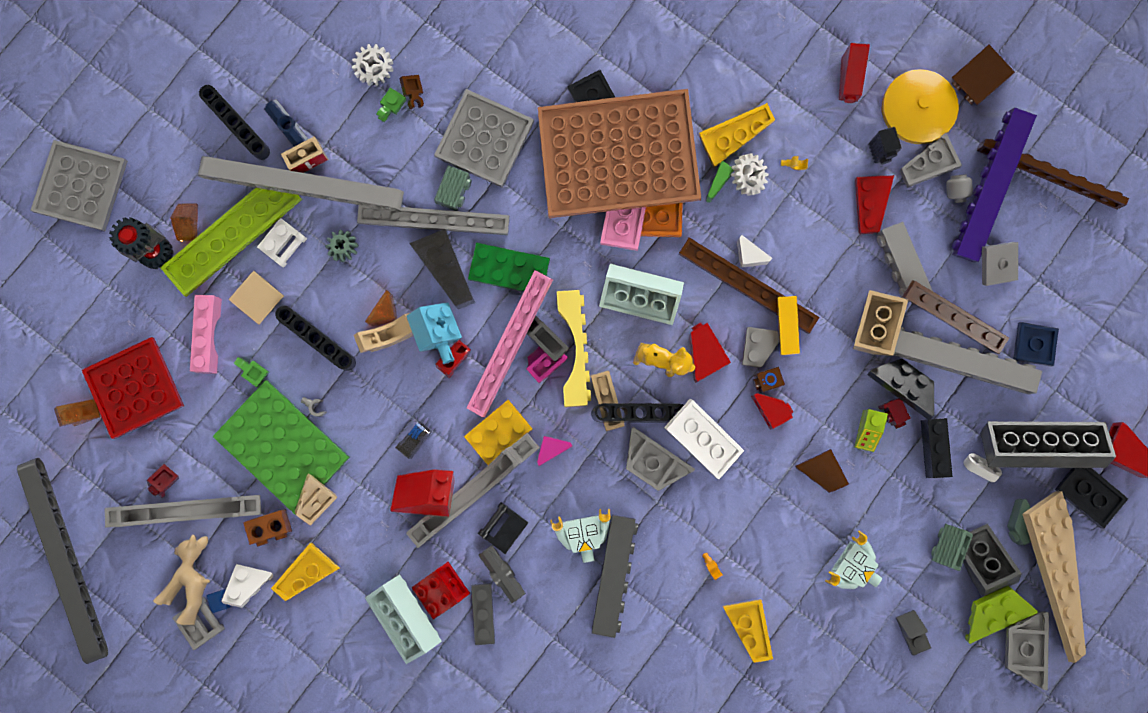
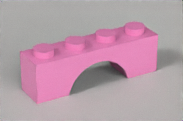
M195 295L190 372L217 374L218 354L214 345V331L216 323L221 317L222 299L214 295Z

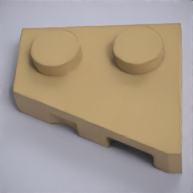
M308 474L295 509V514L311 526L337 499V496L311 474Z

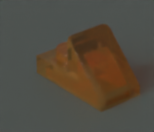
M94 399L56 406L54 408L59 427L71 424L78 426L101 417Z

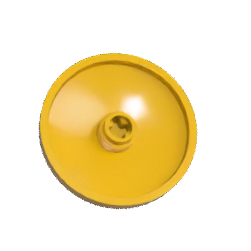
M911 70L901 74L888 86L882 99V115L888 128L895 127L899 139L911 144H928L937 141L953 127L959 111L958 98L952 85L941 75L929 70Z

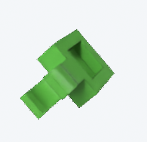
M389 88L380 101L383 107L376 113L378 119L385 122L391 112L397 114L406 102V97Z
M238 357L234 362L236 366L244 371L241 376L256 387H259L269 374L268 370L253 360L249 364L244 359Z

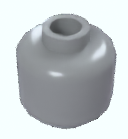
M967 174L951 176V179L946 182L947 197L954 199L955 203L966 202L967 198L973 195L972 179L967 177Z

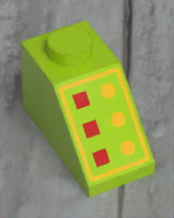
M871 409L863 410L854 447L874 452L884 433L888 414Z

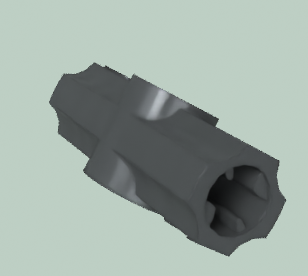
M493 545L479 554L480 559L490 571L489 574L498 587H501L511 603L526 594L514 577L515 574L506 561H503Z

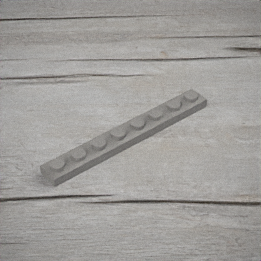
M359 205L357 223L508 235L510 216L401 207L400 211H391Z

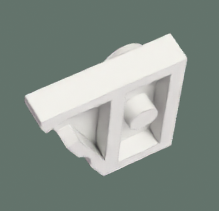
M236 564L222 599L223 604L243 608L249 602V599L261 590L260 587L273 578V573Z

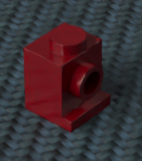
M899 398L878 406L879 410L884 409L885 413L888 414L886 421L891 426L894 425L895 429L905 426V421L911 419L903 401Z

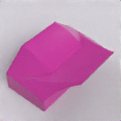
M538 347L527 357L528 367L526 369L538 383H541L558 369L568 357L563 354L555 362Z

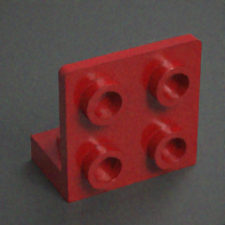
M446 562L412 586V590L432 619L437 618L470 594L449 562Z

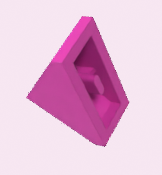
M544 436L537 461L538 465L541 466L571 448L572 444Z

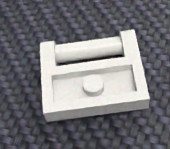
M280 218L257 248L284 268L287 265V260L307 238ZM294 235L296 237L281 257H278L279 252Z

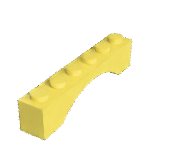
M580 290L557 291L558 313L571 329L576 346V359L573 371L563 387L564 407L588 406L587 401H591V390H587L586 382H590L589 371H585V363H588V352H584L583 344H587V334L582 332V325H586L585 314H581V306H584V295H580Z

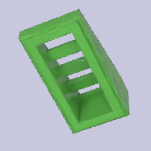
M724 161L720 163L706 197L708 203L714 199L734 172L731 166Z

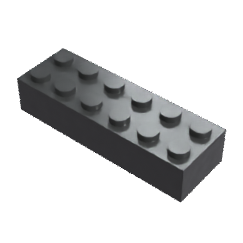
M987 421L980 432L988 467L1107 468L1116 457L1106 422Z

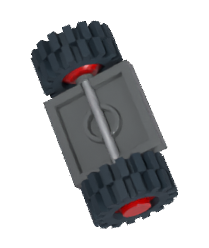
M125 217L122 218L123 222L120 220L116 221L118 223L117 226L112 225L114 231L110 230L109 232L112 237H109L110 241L113 242L111 243L112 246L120 254L132 261H139L150 269H158V267L160 268L168 262V259L172 258L170 254H173L172 245L160 231L147 222L143 224L137 219Z

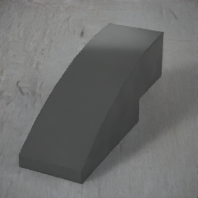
M535 316L527 335L556 362L569 350V347L543 321Z

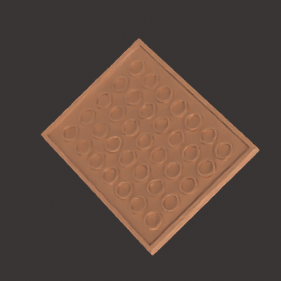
M688 89L538 107L549 218L701 201Z

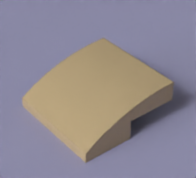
M253 271L229 300L259 325L284 295Z

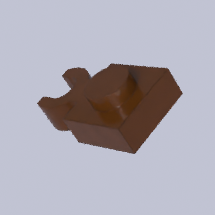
M419 75L400 77L403 96H409V109L415 107L414 101L417 102L418 108L423 107V99L419 97V95L423 94Z

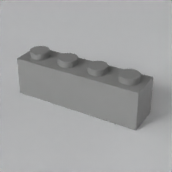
M904 222L878 232L877 242L885 252V261L891 266L892 278L899 285L901 298H903L902 296L912 280L933 291Z

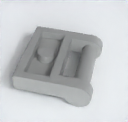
M204 596L202 597L200 610L213 628L212 631L209 632L198 615L194 625H180L176 622L183 611L173 617V620L193 650H196L225 630L223 624H219L207 606V600Z

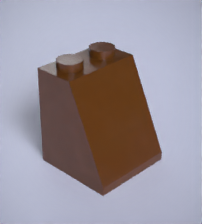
M989 44L952 76L954 81L951 84L958 91L962 89L966 93L964 98L971 105L974 103L978 105L1008 80L1015 71Z

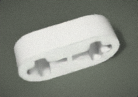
M974 453L969 454L963 462L969 471L988 481L996 482L1002 475L999 467H988L986 459Z

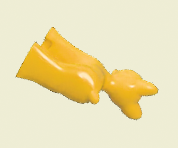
M640 343L633 360L634 365L642 362L647 366L666 369L665 374L667 377H673L674 374L682 376L695 370L692 356L686 352L684 347H681L676 353H671L655 343Z

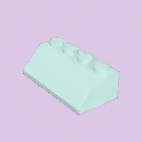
M610 264L599 307L673 325L682 296L684 282Z
M400 574L365 597L406 664L424 655L442 642L438 632L429 622L427 615L422 611L417 599L412 595L406 581L402 579Z

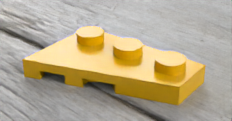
M309 543L271 589L284 601H287L337 571L340 567L313 543Z

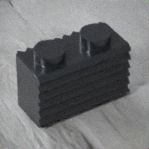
M895 127L878 131L868 143L874 163L880 162L881 165L891 162L892 158L897 156V152L902 149Z

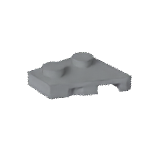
M747 327L742 365L761 368L779 343V331Z

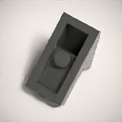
M915 610L896 617L911 655L914 656L931 649L925 634L928 630Z

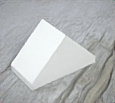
M743 235L738 239L737 247L740 268L767 265L772 257Z

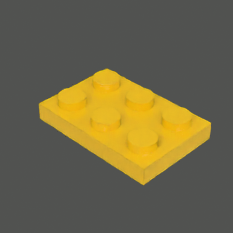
M507 400L464 437L484 462L489 465L502 451L512 446L526 433L533 430V428L513 404Z

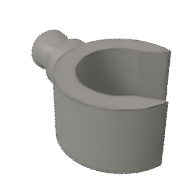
M305 397L302 398L301 403L309 407V412L313 416L321 417L327 413L325 411L320 413L314 411L315 404L324 400L315 399L312 401Z

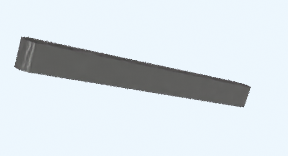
M40 458L22 463L17 466V473L80 656L84 663H92L107 657L108 647L45 465Z

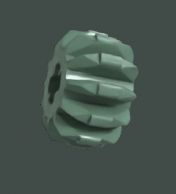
M339 230L338 235L332 232L333 238H327L330 244L325 245V248L329 250L327 254L333 256L334 261L340 259L342 263L345 262L346 257L352 260L351 253L356 255L357 252L354 248L359 247L355 243L356 237L351 236L349 231L344 233L342 230ZM341 243H343V246H344L343 249H340V248H341V246H340Z

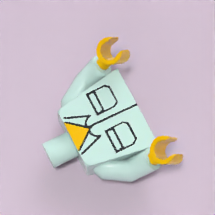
M599 509V515L564 522H562L561 517H558V523H553L552 519L550 523L562 545L566 549L572 550L573 553L581 552L583 563L594 561L592 549L600 548V545L607 538L610 530L611 512L608 509L607 514H602L601 509Z
M858 530L859 537L857 539L852 537V540L855 542H849L831 571H829L831 579H825V582L841 589H856L858 586L864 587L867 582L874 587L880 584L882 577L875 573L878 564L875 562L876 555L867 540V535Z

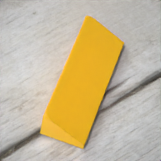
M797 296L777 297L780 355L800 354Z

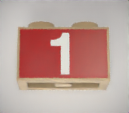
M315 136L281 153L288 169L300 173H305L329 160Z

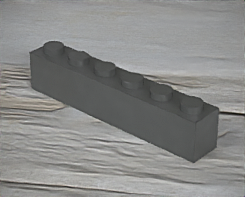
M618 515L611 516L592 634L615 638L616 633H620L622 621H618L619 613L624 612L625 606L622 596L623 593H627L628 582L625 581L626 574H630L632 562H628L629 555H633L635 543H632V537L637 535L638 523H635V518Z

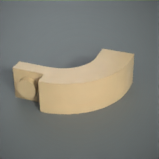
M410 313L404 314L384 326L354 334L353 336L360 353L378 351L412 337L413 333L406 317Z

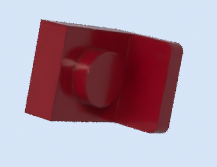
M163 464L146 480L148 484L147 489L152 495H158L163 498L165 491L179 479V476Z

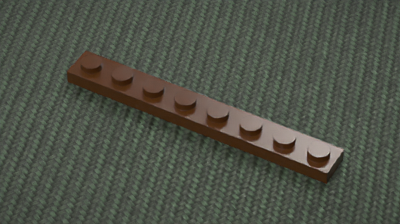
M985 139L979 144L977 151L988 156L991 148H994L996 141L994 139ZM1022 154L1016 167L1117 210L1126 206L1129 200L1121 192L1108 190L1102 184H1094L1087 181L1085 177L1070 174L1066 169H1058L1049 162L1036 160L1030 154Z
M690 237L687 239L678 255L778 315L777 297L786 296ZM797 304L798 328L809 334L820 317Z

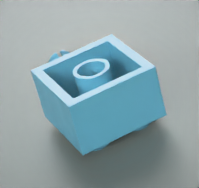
M449 302L419 307L406 316L420 352L438 349L443 364L455 360L449 345L462 338Z

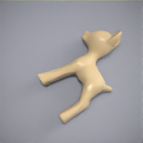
M192 535L190 540L181 542L175 548L174 554L181 558L182 564L176 570L164 590L153 600L158 605H171L179 590L185 586L187 605L183 613L176 620L180 625L195 624L197 614L202 605L204 590L207 583L210 582L209 579H205L204 576L193 568L195 560L208 544L207 536L196 540V537Z

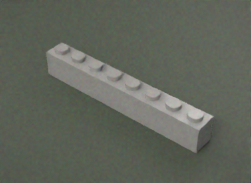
M903 327L900 329L894 356L1028 395L1037 393L1042 371L1035 369L1036 366L1020 365L1014 359H999L998 355L993 353L982 354L976 348L968 347L965 349L955 342H949L948 344L942 342V339L938 337L927 338L923 337V333L917 331L906 332Z

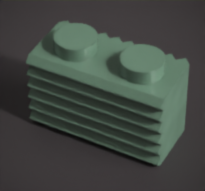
M448 165L434 198L435 203L457 211L458 207L461 208L465 201V197H463L465 190H469L472 183L469 173Z
M945 524L944 528L942 527L939 530L937 546H934L932 549V561L960 571L973 534Z

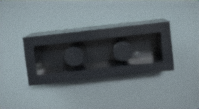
M947 418L920 420L926 478L953 477Z

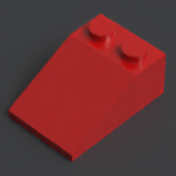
M433 469L397 475L390 511L449 517L455 484L454 471Z

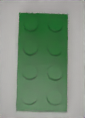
M476 243L468 280L524 292L534 271L547 276L550 258Z

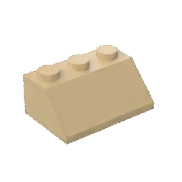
M869 290L853 349L870 354L893 356L908 299Z

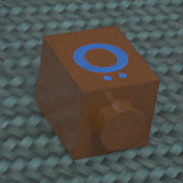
M779 367L754 375L753 384L760 393L785 385Z

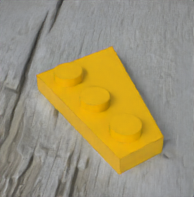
M758 599L722 606L753 663L773 660L762 600Z

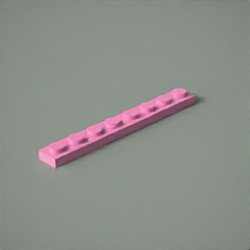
M534 271L467 406V409L481 417L486 416L553 279L538 271Z

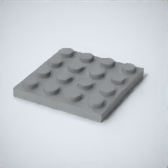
M466 89L434 156L503 188L531 130L534 119Z
M53 140L30 211L106 231L128 161L120 157Z

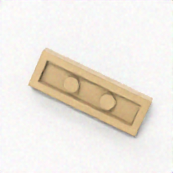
M605 371L591 375L598 405L602 403H618L610 372ZM600 408L602 418H604L606 413ZM618 408L616 413L618 417L622 418L620 408ZM604 423L606 431L625 426L624 423Z

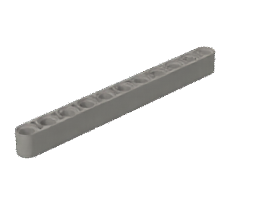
M205 156L201 157L198 176L208 180L391 211L401 210L404 195L402 190Z

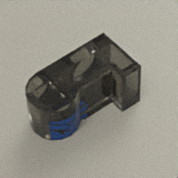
M419 421L395 448L408 459H412L430 436L432 430Z

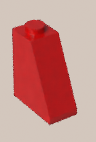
M850 43L842 56L839 100L845 103L858 102L862 96L870 44Z
M699 323L691 328L693 331L689 334L691 356L695 365V370L693 371L695 383L731 363L708 323L704 325Z
M1113 423L1109 435L1116 457L1110 464L1137 477L1148 478V448L1126 423Z

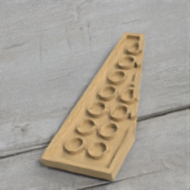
M1055 491L1024 512L1023 518L1068 662L1076 663L1086 654L1074 532L1072 519L1069 516L1062 491Z

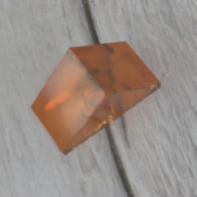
M178 204L170 217L177 241H193L197 237L198 204Z
M386 290L366 319L365 322L369 325L376 326L398 319L394 298L389 291Z

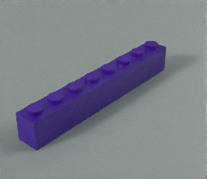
M1015 107L1005 112L1002 118V123H1004L1002 129L998 130L994 139L996 144L994 148H991L987 159H989L987 167L984 166L981 171V182L974 189V200L968 205L966 220L962 221L959 227V232L961 233L952 245V255L971 262L980 261L982 247H985L1037 117L1036 114Z

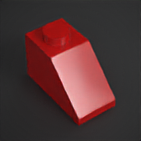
M759 393L751 396L770 430L793 418L791 406L788 403L785 404L783 400Z

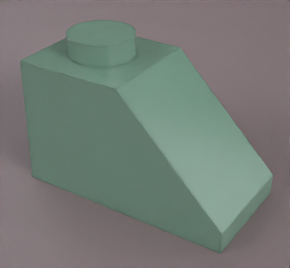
M1027 499L1015 500L1007 525L1010 531L1008 533L1010 539L1018 545H1026L1031 542L1023 518V513L1031 508Z

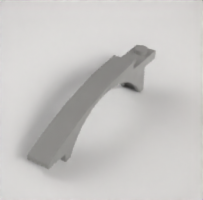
M526 433L512 446L502 451L495 460L452 496L449 517L426 515L406 534L419 548L510 474L540 447Z
M260 495L109 507L105 508V528L261 515Z

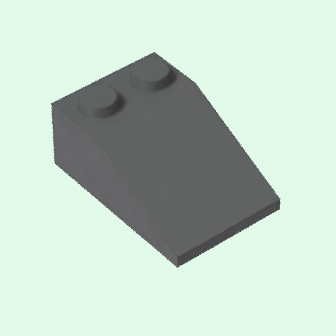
M986 524L971 531L970 533L973 534V537L971 538L972 540L970 541L963 564L981 596L984 597L1008 585L1012 586L1018 583L1022 573L990 526Z

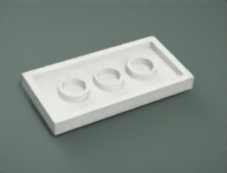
M689 399L664 427L717 479H720L744 452L692 399Z

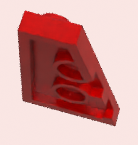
M894 175L855 178L859 234L880 232Z

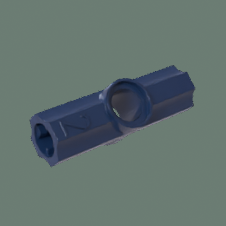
M277 99L271 100L266 104L264 110L294 147L308 140L307 136ZM291 123L290 128L284 129L286 124Z

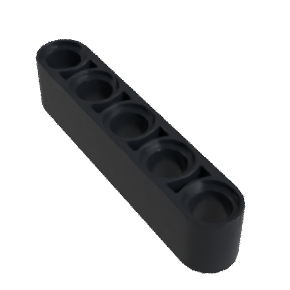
M202 86L199 90L200 98L257 159L265 160L270 155L269 147L213 86ZM211 93H213V96L210 99H207L208 96ZM226 106L225 110L220 112V109ZM234 120H238V122L232 126V122ZM250 133V136L244 139L245 134ZM262 146V150L256 153V149Z
M280 306L276 310L275 316L279 322L335 366L345 371H350L355 367L356 359L353 355L294 309L288 306ZM289 311L290 317L284 320L283 314ZM304 322L305 328L299 332L298 325ZM315 334H319L320 339L317 343H313L312 338ZM333 345L335 348L334 353L328 355L327 349ZM348 357L350 360L349 364L343 367L342 360Z
M602 403L592 409L591 417L599 423H669L675 416L674 409L680 410L684 405L666 403ZM598 408H602L605 411L604 418L598 416ZM618 408L624 411L623 418L618 417L616 413ZM637 408L643 411L642 418L637 417ZM656 408H658V409L661 410V412H662V417H661V418L656 417V415H655V409H656Z

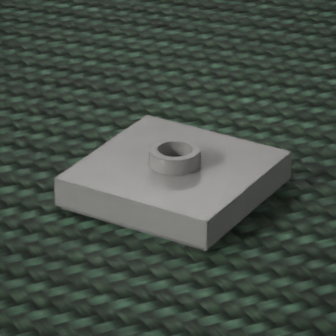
M1018 242L982 247V285L988 286L1018 280Z

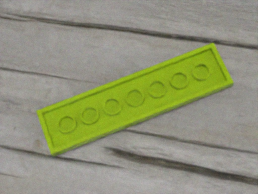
M255 188L160 267L161 270L183 296H189L302 201V198L296 194Z

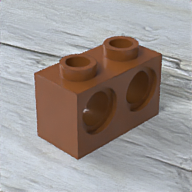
M286 509L243 522L249 545L256 543L257 547L268 544V539L274 537L275 540L286 538V533L292 532ZM276 521H279L281 523V529L279 531H277L274 527ZM257 527H260L263 531L261 537L256 534Z

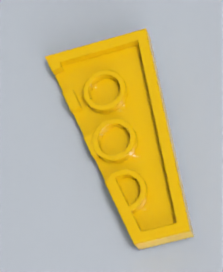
M768 103L700 132L698 136L713 168L771 125L775 118Z

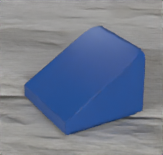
M226 589L206 595L212 613L231 607V605L223 604L222 602Z

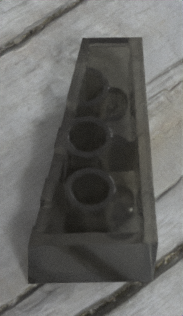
M445 229L409 243L457 309L475 303Z

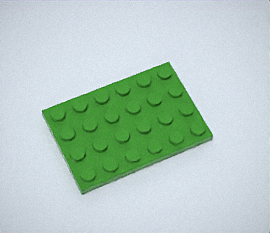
M265 380L212 436L294 514L306 476L311 474L325 485L350 458L268 380Z

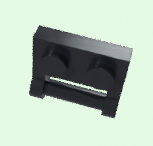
M500 502L497 506V511L486 526L479 530L478 534L506 554L529 522L507 505ZM503 514H508V519L494 537L491 536L489 533Z

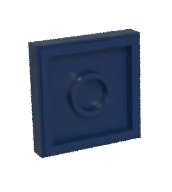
M1019 322L1013 359L1038 365L1054 366L1059 328Z

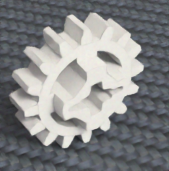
M368 44L366 50L361 47L362 52L355 53L357 59H352L355 64L352 66V69L356 71L354 74L357 78H360L362 83L366 81L368 86L372 82L378 86V81L380 80L382 83H385L384 78H390L388 72L393 71L392 66H390L393 64L392 59H390V53L386 52L384 47L379 50L377 44H375L374 48H371L370 44ZM379 56H381L384 59L385 63L382 60H380ZM361 68L366 70V74L362 72Z
M752 153L739 156V159L734 161L736 165L731 167L734 170L731 176L735 177L732 183H737L736 190L741 189V194H747V196L759 194L760 190H764L763 184L768 183L765 177L769 176L768 173H765L767 166L762 165L764 160H758L759 156H753Z

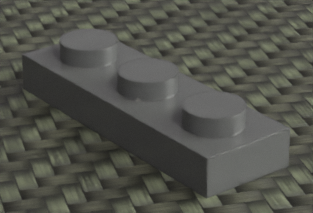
M492 583L471 585L475 645L495 644Z

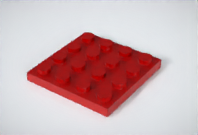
M153 337L82 369V373L111 439L121 437L184 407L179 392Z

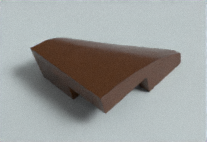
M831 449L795 466L796 469L803 472L828 493L849 485Z

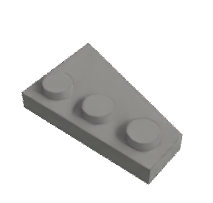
M945 133L921 154L902 167L900 173L908 188L959 169L962 164L947 133Z

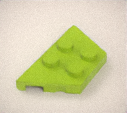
M1008 585L972 602V613L968 621L970 631L969 634L965 635V639L971 644L1035 615L1038 611Z

